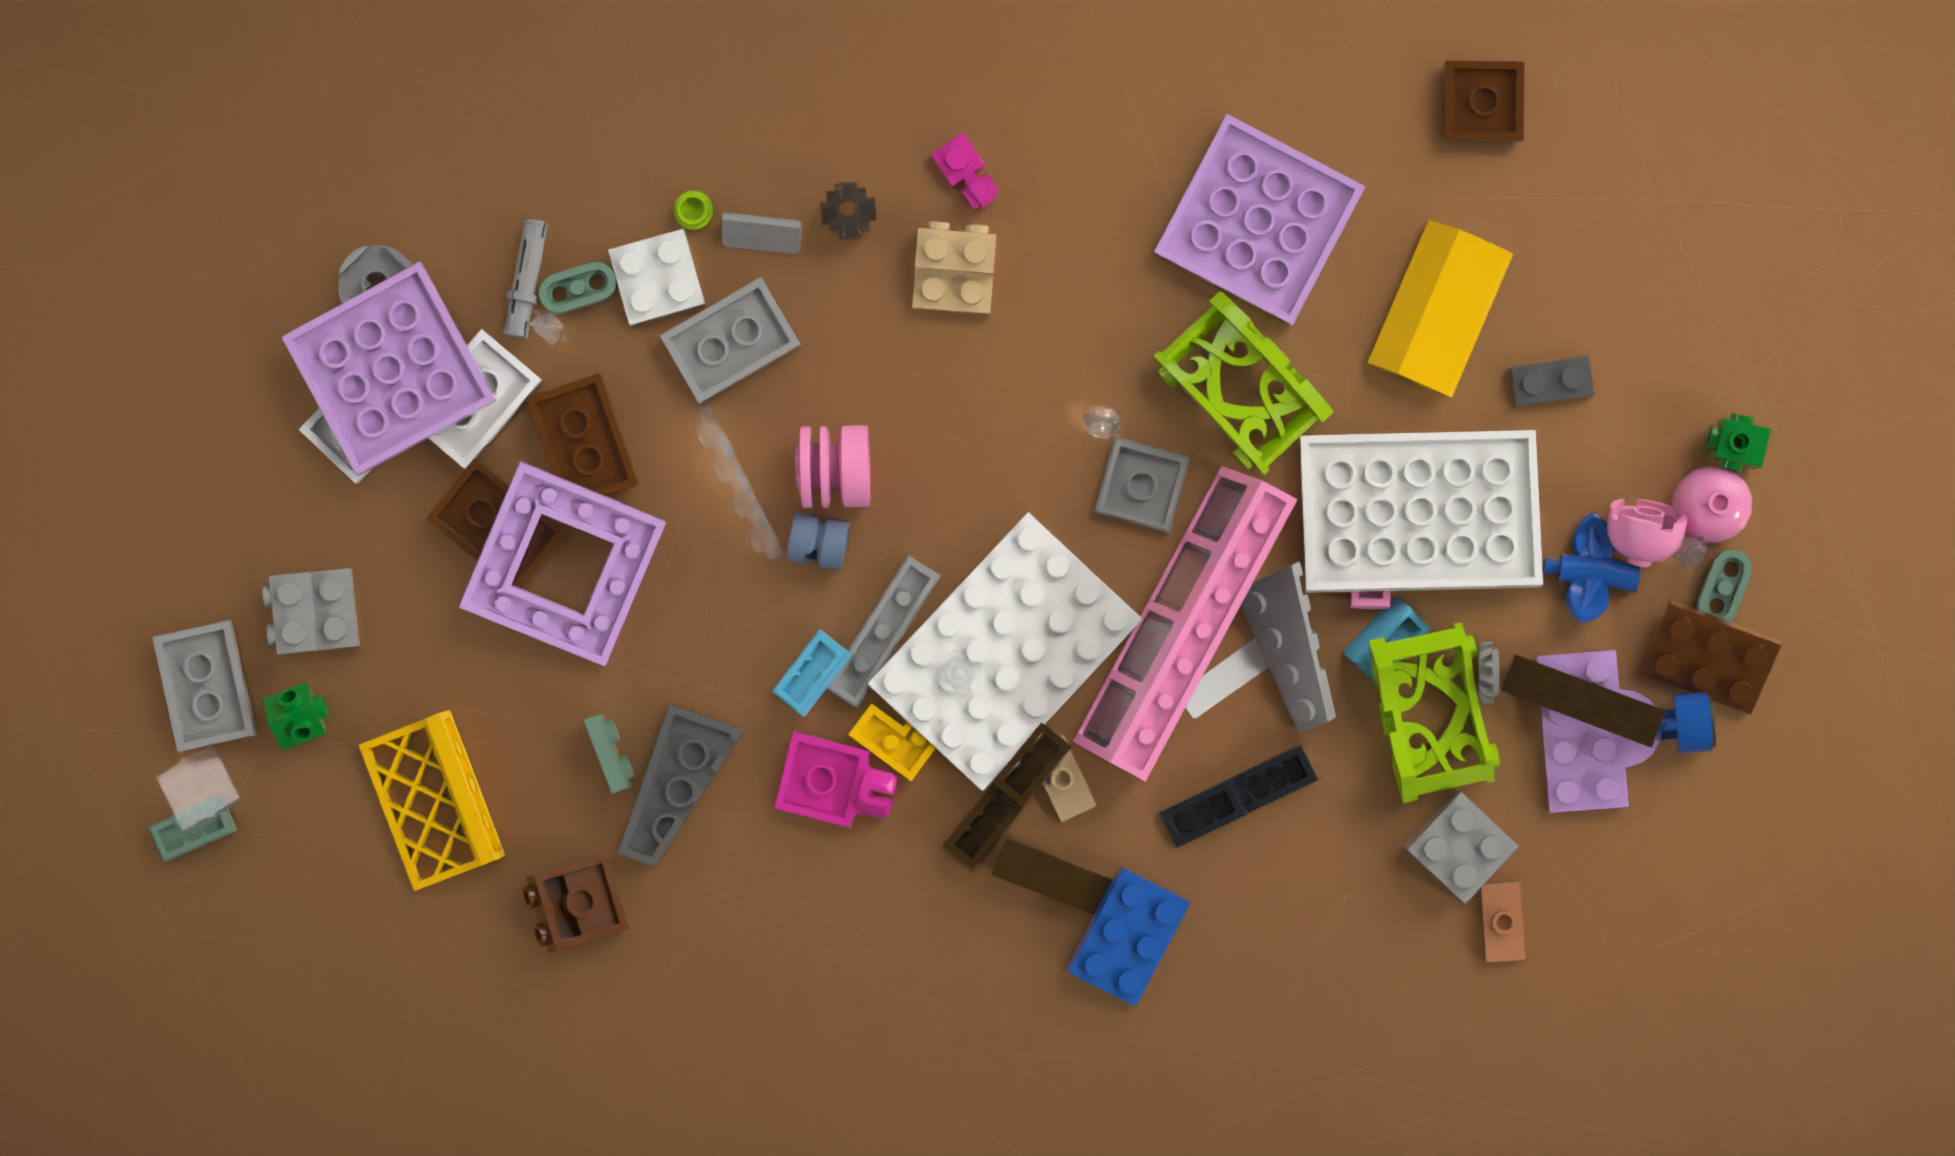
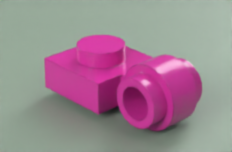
M963 132L931 154L932 159L952 188L963 181L966 182V187L961 190V193L973 210L979 206L983 209L995 201L994 196L1000 192L987 173L981 177L975 174L985 167V163Z

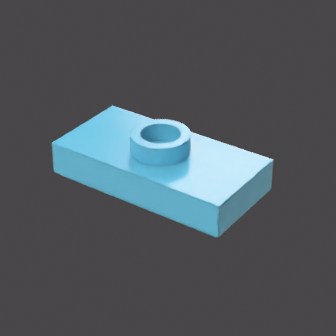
M819 629L772 692L798 714L805 717L852 654L827 633Z

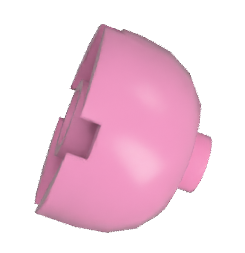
M1707 465L1692 470L1679 481L1672 496V506H1674L1676 516L1679 519L1683 515L1688 516L1685 531L1688 537L1701 543H1720L1734 538L1745 528L1752 514V496L1748 485L1739 474L1727 468Z
M1625 499L1611 502L1607 520V534L1610 543L1620 554L1628 557L1630 564L1639 567H1650L1652 562L1665 560L1674 555L1680 548L1685 535L1688 516L1683 515L1679 519L1676 516L1674 506L1646 499H1636L1637 507L1624 506Z

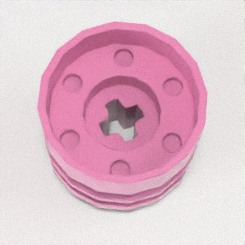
M868 425L842 426L839 443L831 444L827 426H820V444H812L811 426L800 428V437L795 448L796 487L802 500V508H813L814 491H821L822 508H829L832 490H840L844 508L870 507Z

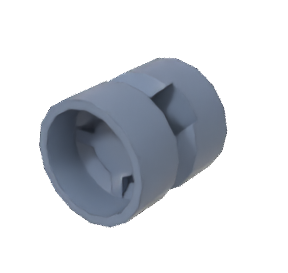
M796 511L789 539L787 561L808 565L812 560H817L819 567L841 571L850 521L828 518L825 522H820L818 515Z

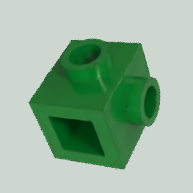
M1731 413L1730 419L1718 420L1717 426L1711 425L1706 441V448L1711 449L1709 459L1718 460V467L1727 468L1734 472H1742L1743 467L1751 469L1762 468L1771 429L1753 425L1754 418ZM1734 437H1735V438L1738 440V442H1739V447H1738V448H1736V447L1734 446V443H1733Z
M308 682L263 698L268 726L282 750L327 734L324 717L329 716L327 705L321 694L314 695Z

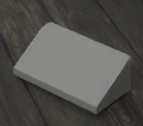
M728 212L722 215V244L725 247L786 254H798L800 251L802 224L799 220Z

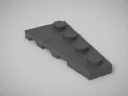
M670 704L618 854L656 866L744 730Z

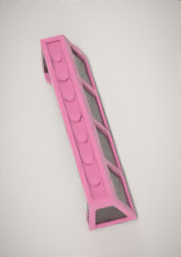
M1221 466L1140 616L1142 620L1130 634L1075 736L1074 743L1146 782L1297 501L1296 498L1262 480Z

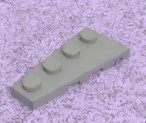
M1300 562L1253 582L1240 605L1298 733L1336 718L1326 671L1319 666L1316 653L1317 649L1320 648L1317 633H1312L1307 612L1311 610L1308 594H1303L1299 577L1303 573Z

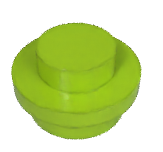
M687 191L676 200L674 215L682 227L689 230H699L705 227L712 219L713 206L710 199L704 193Z

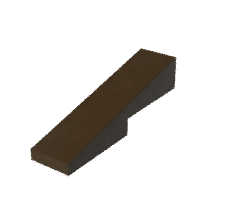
M1516 654L1501 690L1650 748L1654 744L1666 712L1664 709Z
M1041 722L993 780L992 786L945 841L942 845L943 849L974 874L1052 775L1053 771L1070 752L1072 746Z
M1008 837L1004 841L992 871L993 876L1093 915L1113 880Z

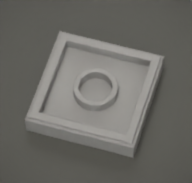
M1115 437L1094 513L1170 533L1190 457Z

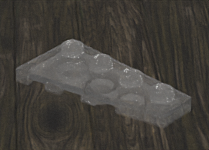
M709 402L697 408L696 411L701 426L695 428L696 433L705 450L710 447L713 448L718 461L712 464L722 484L730 481L736 493L730 500L740 519L748 517L753 530L747 533L756 552L765 551L769 561L784 554L759 500L753 493L751 484L742 466L736 459L726 433L717 422L716 413L711 403Z

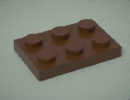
M601 373L526 398L553 475L604 496L639 485Z
M475 458L426 519L478 561L509 484ZM541 514L512 585L522 589L568 533L550 517Z
M1670 599L1641 665L1640 672L1643 675L1692 693L1708 692V696H1712L1713 701L1752 714L1782 644L1779 639Z

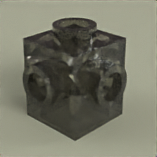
M857 182L834 184L835 190L826 191L827 201L820 202L822 225H830L831 235H839V240L863 238L862 232H871L870 221L877 220L875 197H867L866 187L858 188ZM848 202L855 205V212L850 216L843 215L840 211L841 205Z

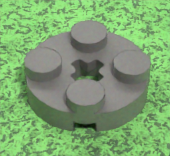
M375 245L356 249L344 260L339 270L338 292L342 304L367 291L371 287V283L368 280L370 276L374 275L379 278L384 274L389 279L411 267L412 264L402 253L392 247Z

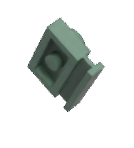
M598 714L585 719V726L612 794L632 787L629 779L635 777L627 755L620 757L615 742L620 741V736L613 719L606 720L604 714Z

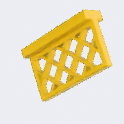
M450 710L437 713L416 723L359 744L414 891L506 856ZM425 728L430 741L425 756L407 748L413 732ZM404 736L401 744L392 741ZM385 744L398 750L390 769L377 763L372 748ZM433 753L435 754L437 761L431 759ZM404 754L422 762L415 781L396 773ZM428 765L442 772L444 782L439 792L421 784ZM381 773L387 775L385 782ZM393 779L412 787L404 806L392 801L388 791ZM418 790L436 798L429 817L410 809ZM447 790L449 791L451 798L445 796ZM442 802L456 809L458 819L453 829L435 821ZM395 810L401 812L399 819ZM407 815L425 823L418 843L406 838L402 827ZM461 826L463 827L465 835L459 832ZM432 827L450 835L443 854L424 846ZM456 838L469 844L475 860L462 864L449 858ZM409 846L415 849L413 855ZM421 852L439 860L434 875L423 880L416 866ZM445 864L454 867L452 869L442 872L445 867Z

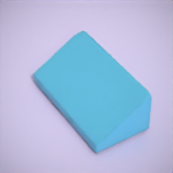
M1394 597L1390 601V608L1382 609L1348 645L1343 654L1374 683L1369 640L1384 637L1385 642L1388 643L1424 635L1431 628L1409 605L1398 597Z

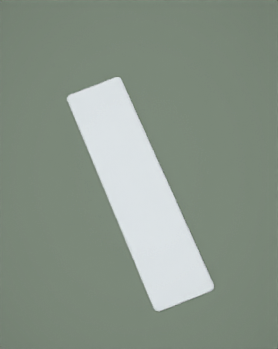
M1253 639L1202 676L1185 707L1192 718L1199 717L1268 668L1256 639Z

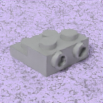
M352 568L269 576L270 584L263 585V601L265 608H272L274 623L267 624V639L269 647H276L277 654L360 646Z

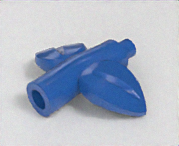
M1592 512L1584 517L1575 531L1572 541L1575 555L1561 554L1559 559L1544 558L1543 573L1557 575V581L1570 582L1567 587L1566 602L1571 614L1578 622L1593 621L1606 611L1609 606V589L1607 586L1630 592H1636L1638 587L1640 567L1611 559L1615 548L1610 543L1607 534V523L1598 514Z

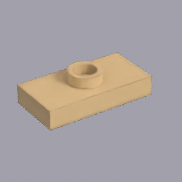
M1061 735L1060 737L1066 741L1064 735ZM1070 750L1044 784L1061 822L1097 806Z

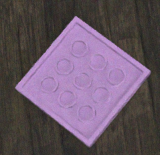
M1226 114L1153 254L1292 326L1366 186Z
M421 262L412 265L282 336L286 347L357 476L364 474L497 401Z

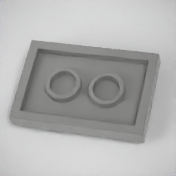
M762 277L660 335L699 404L801 346Z
M232 620L152 637L177 752L257 735Z

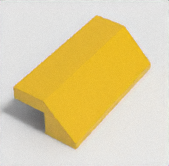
M1428 220L1367 363L1374 368L1404 377L1421 388L1452 398L1513 254L1461 229Z

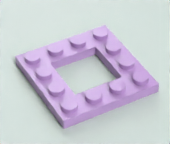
M519 461L459 603V608L606 666L666 521ZM541 514L613 543L584 613L512 585Z

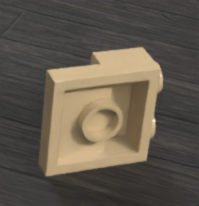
M935 221L927 222L926 229L918 228L912 309L990 315L996 234H989L988 226L971 224L966 225L965 232L950 231V223Z

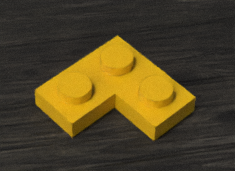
M872 703L848 734L910 781L913 780L936 749L908 722L902 726Z

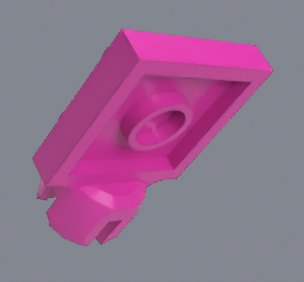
M794 731L774 808L852 827L853 820L857 814H865L877 818H884L889 815L894 800L874 795V790L893 795V792L896 793L897 776L891 772L875 769L869 765L870 751L867 749Z

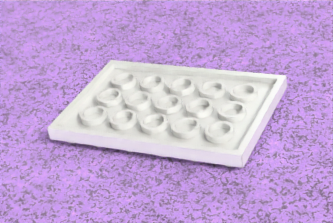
M1536 430L1300 436L1305 593L1542 587L1543 572Z
M1028 512L867 685L927 739L977 788L983 791L1002 771L1040 723L1046 724L1139 624L1142 618Z

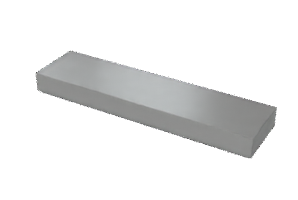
M908 555L849 647L848 651L852 656L826 689L858 708L871 688L867 683L887 663L941 575Z

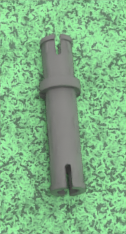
M524 219L514 280L511 291H507L506 296L509 304L503 335L528 339L533 305H537L538 296H535L536 285L540 272L545 237L549 223L535 219Z

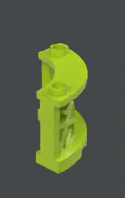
M1220 290L1209 301L1212 306L1162 353L1157 351L1153 357L1161 366L1157 371L1159 376L1172 389L1179 385L1237 447L1233 452L1234 456L1248 470L1255 466L1265 475L1270 470L1268 466L1318 419L1324 422L1334 411L1311 383L1289 364L1291 361L1268 337L1265 338L1253 325L1252 320ZM1224 320L1212 344L1203 340ZM1238 342L1244 343L1248 349V353L1244 358H1235L1224 352L1226 346L1229 350L1235 352L1234 345ZM1198 345L1209 352L1208 360L1201 356L1191 357L1189 360L1197 363L1198 370L1193 374H1188L1177 363ZM1263 359L1269 365L1263 372L1259 385L1260 397L1264 406L1250 407L1223 402L1220 386L1222 361L1233 366L1245 367ZM1206 380L1209 401L1193 384ZM1272 381H1279L1284 387V391L1281 394H1273L1279 402L1276 404L1272 403L1268 394V384ZM1305 406L1285 426L1283 425L1280 416L1287 415ZM1223 416L1244 420L1240 426L1239 433ZM1272 419L1278 432L1264 446L1257 450L1249 440V433L1253 429H1258L1264 438L1267 433V425L1264 420Z
M1459 622L1454 623L1452 629L1388 643L1385 642L1384 637L1369 640L1374 683L1377 684L1381 703H1378L1384 735L1389 736L1390 748H1392V758L1390 760L1402 802L1417 801L1418 795L1485 780L1487 783L1495 782L1494 767L1500 766V758L1496 744H1489L1480 711L1472 666V658L1477 657L1473 635H1466L1462 623ZM1454 648L1455 659L1452 665L1444 666L1442 664L1444 654H1440L1434 659L1432 669L1426 667L1428 653ZM1418 656L1417 664L1396 661ZM1460 674L1462 690L1449 679ZM1411 677H1415L1416 683L1411 696L1401 697L1398 692L1399 686L1407 683L1411 687ZM1425 681L1443 691L1456 704L1453 716L1438 741L1426 727L1416 722L1402 721L1401 713L1411 709L1419 701L1424 690ZM1468 717L1473 735L1461 733ZM1421 733L1431 748L1426 751V747L1422 742L1418 748H1412L1409 744L1411 735ZM1466 745L1473 747L1477 755L1478 764L1452 770L1445 757L1447 752L1450 750L1455 758L1466 761L1461 755V750ZM1437 762L1445 771L1417 778L1418 775L1433 767Z

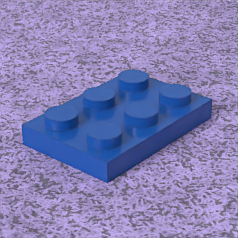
M1120 866L1065 970L1069 974L1136 1007L1191 902Z

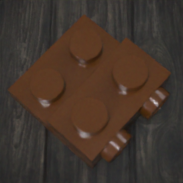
M607 853L526 877L528 885L523 887L524 900L529 909L535 908L539 923L534 925L535 937L540 947H547L548 953L629 929Z

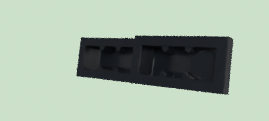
M1306 741L1161 811L1160 815L1176 848L1246 816L1262 806L1318 781L1322 774Z

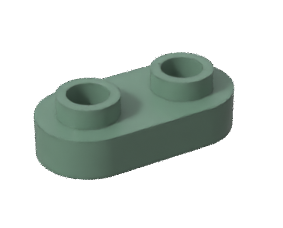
M590 262L545 278L539 288V298L542 305L550 312L555 314L568 313L609 299L616 290V276L606 264ZM595 276L604 278V286L599 290H594L590 286V281ZM560 287L565 288L567 291L566 299L561 302L555 301L553 298L554 291Z
M1726 550L1714 557L1699 593L1696 609L1727 621L1733 620L1752 574L1751 562L1744 553L1738 550ZM1727 562L1733 563L1736 567V573L1732 577L1726 576L1723 572V567ZM1713 599H1718L1722 603V609L1717 614L1711 612L1709 604Z

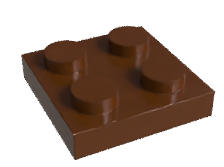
M1446 60L1444 63L1443 141L1522 142L1524 140V62Z

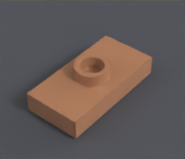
M1520 881L1484 883L1480 888L1485 962L1526 960Z

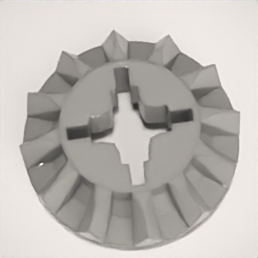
M1492 641L1482 642L1478 648L1479 699L1484 704H1493L1494 696H1499L1498 649H1493Z

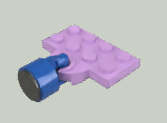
M1616 650L1537 656L1538 663L1653 705L1648 698L1636 691L1619 689ZM1708 692L1673 695L1674 709L1666 710L1652 748L1541 706L1550 813L1629 807L1626 767L1641 764L1654 753L1660 740L1676 739L1678 754L1713 751V747H1716V729L1712 696H1708Z

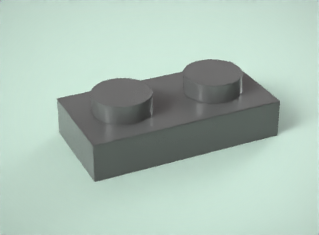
M1589 356L1509 368L1515 407L1595 395Z

